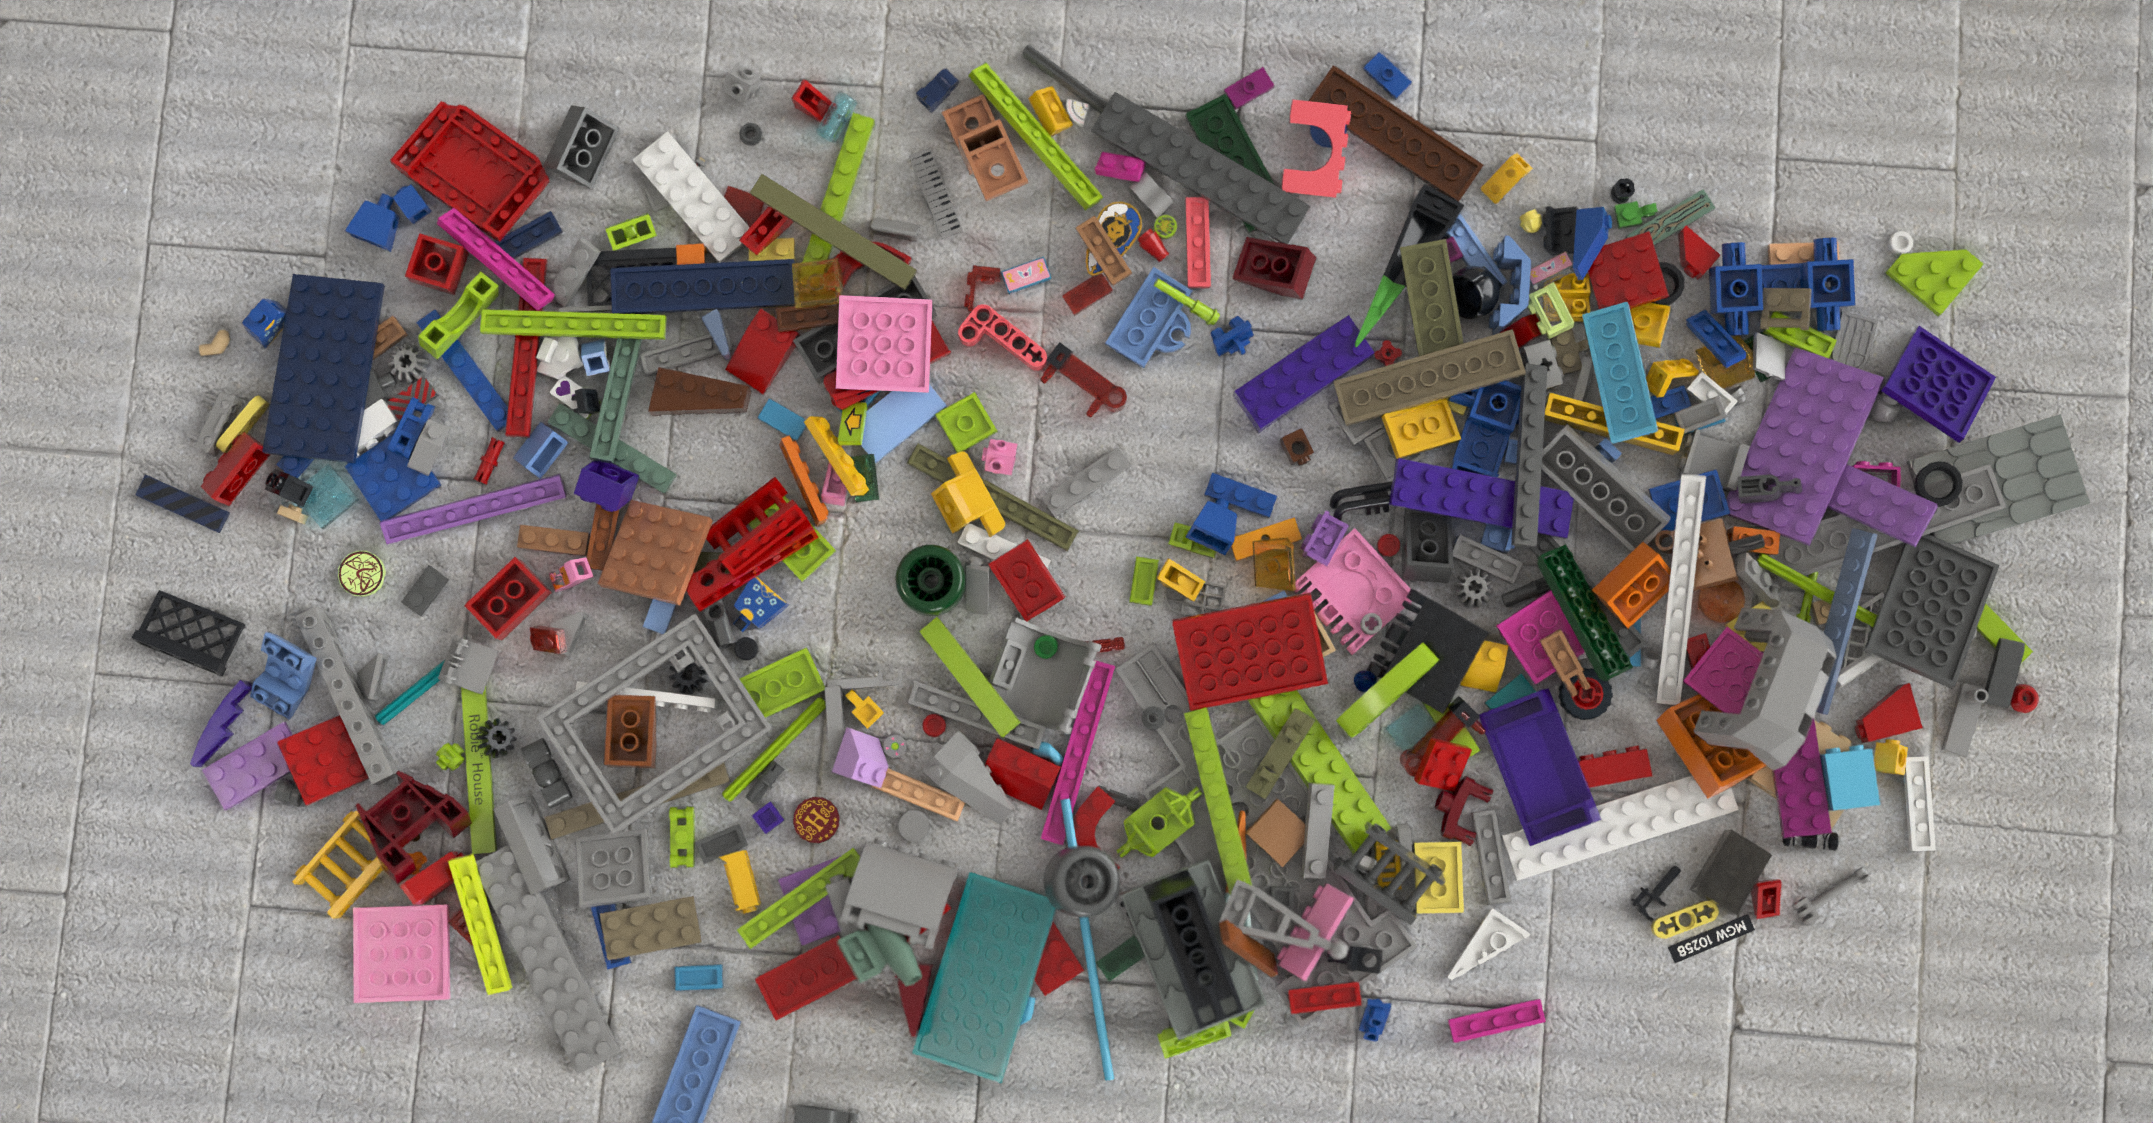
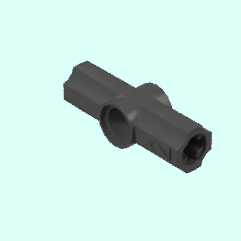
M714 579L708 580L705 586L711 585ZM723 598L705 608L704 614L708 619L715 644L719 649H726L736 644L729 621V613ZM715 609H722L720 617L712 618L711 614Z

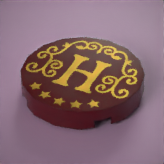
M823 797L805 799L797 806L793 816L795 831L802 839L810 843L828 841L836 834L840 824L838 809L831 801Z

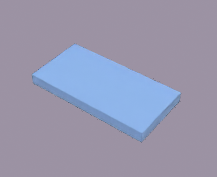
M930 384L929 393L892 391L867 411L861 446L871 459L877 463L933 419L935 414L945 409L947 405Z

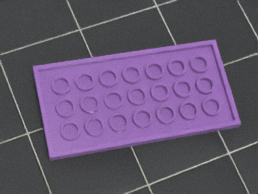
M1795 347L1785 369V380L1780 381L1748 450L1740 477L1774 475L1779 481H1792V479L1798 478L1801 479L1803 492L1799 494L1784 492L1774 501L1740 503L1737 486L1735 491L1729 492L1726 499L1730 510L1728 516L1765 530L1776 531L1781 536L1810 546L1881 389L1884 377ZM1768 485V489L1765 490L1772 491V487L1775 485Z

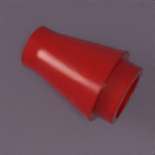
M1151 228L1137 239L1140 243L1139 246L1158 262H1161L1169 255L1157 232H1153Z

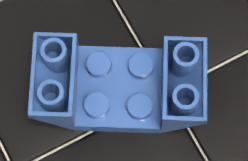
M1504 236L1502 241L1498 242L1497 248H1494L1493 261H1497L1496 266L1499 269L1514 271H1511L1510 285H1513V294L1509 295L1508 304L1500 303L1497 309L1493 311V315L1489 317V328H1492V335L1500 333L1517 319L1528 307L1531 259L1510 236Z
M266 632L263 637L261 651L268 655L265 671L254 680L250 697L290 720L310 688L317 658L279 635Z

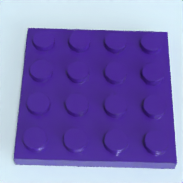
M1918 326L1910 337L1881 391L1960 443L1965 438L1996 377L1921 326Z

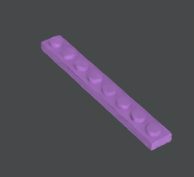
M558 474L380 521V526L386 544L566 498L567 494L561 475Z

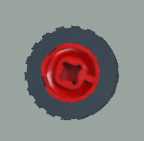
M1583 668L1584 671L1582 672L1590 688L1587 690L1582 688L1577 675L1569 679L1576 688L1577 695L1572 697L1564 682H1562L1561 686H1559L1560 693L1558 697L1561 701V707L1565 709L1567 714L1572 715L1575 719L1588 720L1597 718L1607 711L1608 706L1611 705L1613 693L1609 682L1599 679L1594 669Z

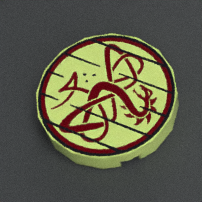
M368 551L350 553L342 560L338 568L340 585L346 592L360 597L375 594L382 587L384 576L386 575L383 562L377 555Z

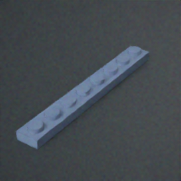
M1852 528L1824 630V634L1832 640L1837 655L1816 710L1817 713L1825 715L1829 713L1878 535Z

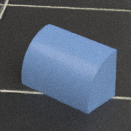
M540 422L531 433L530 438L524 442L514 455L513 459L541 479L569 442Z

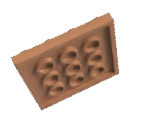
M631 500L598 584L604 588L680 605L713 520L707 516Z

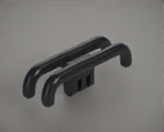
M1393 481L1345 488L1335 492L1330 498V507L1335 509L1333 517L1341 521L1342 515L1345 512L1364 508L1366 516L1371 515L1372 508H1374L1375 514H1380V507H1383L1384 513L1389 512L1390 495H1388V491H1391ZM1364 495V499L1349 501L1339 505V501L1343 498Z

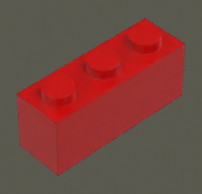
M1639 745L1625 748L1626 752L1617 754L1616 750L1602 752L1603 757L1594 758L1593 754L1579 756L1580 761L1578 762L1589 788L1652 776L1647 749L1640 750Z

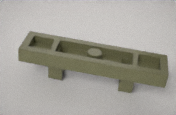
M1295 708L1249 780L1246 788L1266 799L1316 720ZM1265 766L1274 771L1275 773L1268 771L1265 768Z

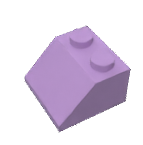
M846 727L832 772L881 788L888 769V763L879 738Z

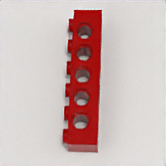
M806 519L793 529V533L790 536L781 538L735 575L731 573L725 574L727 568L720 559L708 562L703 569L692 573L686 591L698 610L702 611L819 537L808 519ZM714 579L711 585L705 586L708 580Z

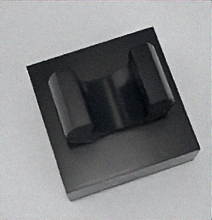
M583 388L575 390V395L571 398L572 401L577 402L578 408L573 409L575 413L596 414L600 412L597 390Z

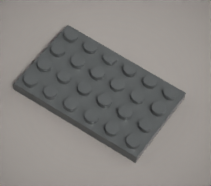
M1929 534L1921 536L1916 547L1904 543L1864 651L1953 689L1959 678L1999 565Z

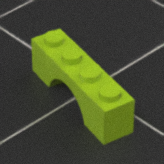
M480 272L465 287L462 296L453 308L440 319L433 320L418 335L419 345L438 360L481 315L482 309L486 310L499 296V286L484 273Z

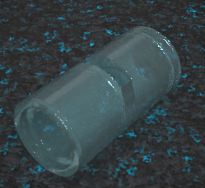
M838 92L816 129V133L824 139L835 143L858 103L850 96Z

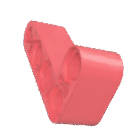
M981 304L975 307L958 329L960 341L965 346H974L986 333L1030 369L1039 371L1046 366V351L988 305ZM981 312H986L990 315L986 321H979L977 316ZM998 326H1004L1007 328V332L1001 336L995 333V329ZM968 329L973 330L975 336L971 339H966L963 337L964 331ZM1016 340H1022L1025 342V346L1019 350L1013 347V343ZM1030 347H1032L1030 349L1031 354H1033L1035 357L1041 355V362H1033L1032 355L1028 353Z

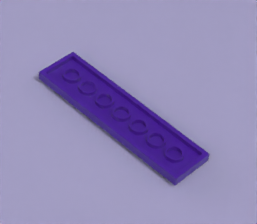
M1398 458L1395 463L1389 505L1512 529L1515 481ZM1540 486L1538 534L1562 539L1568 538L1574 498L1569 495L1568 491Z

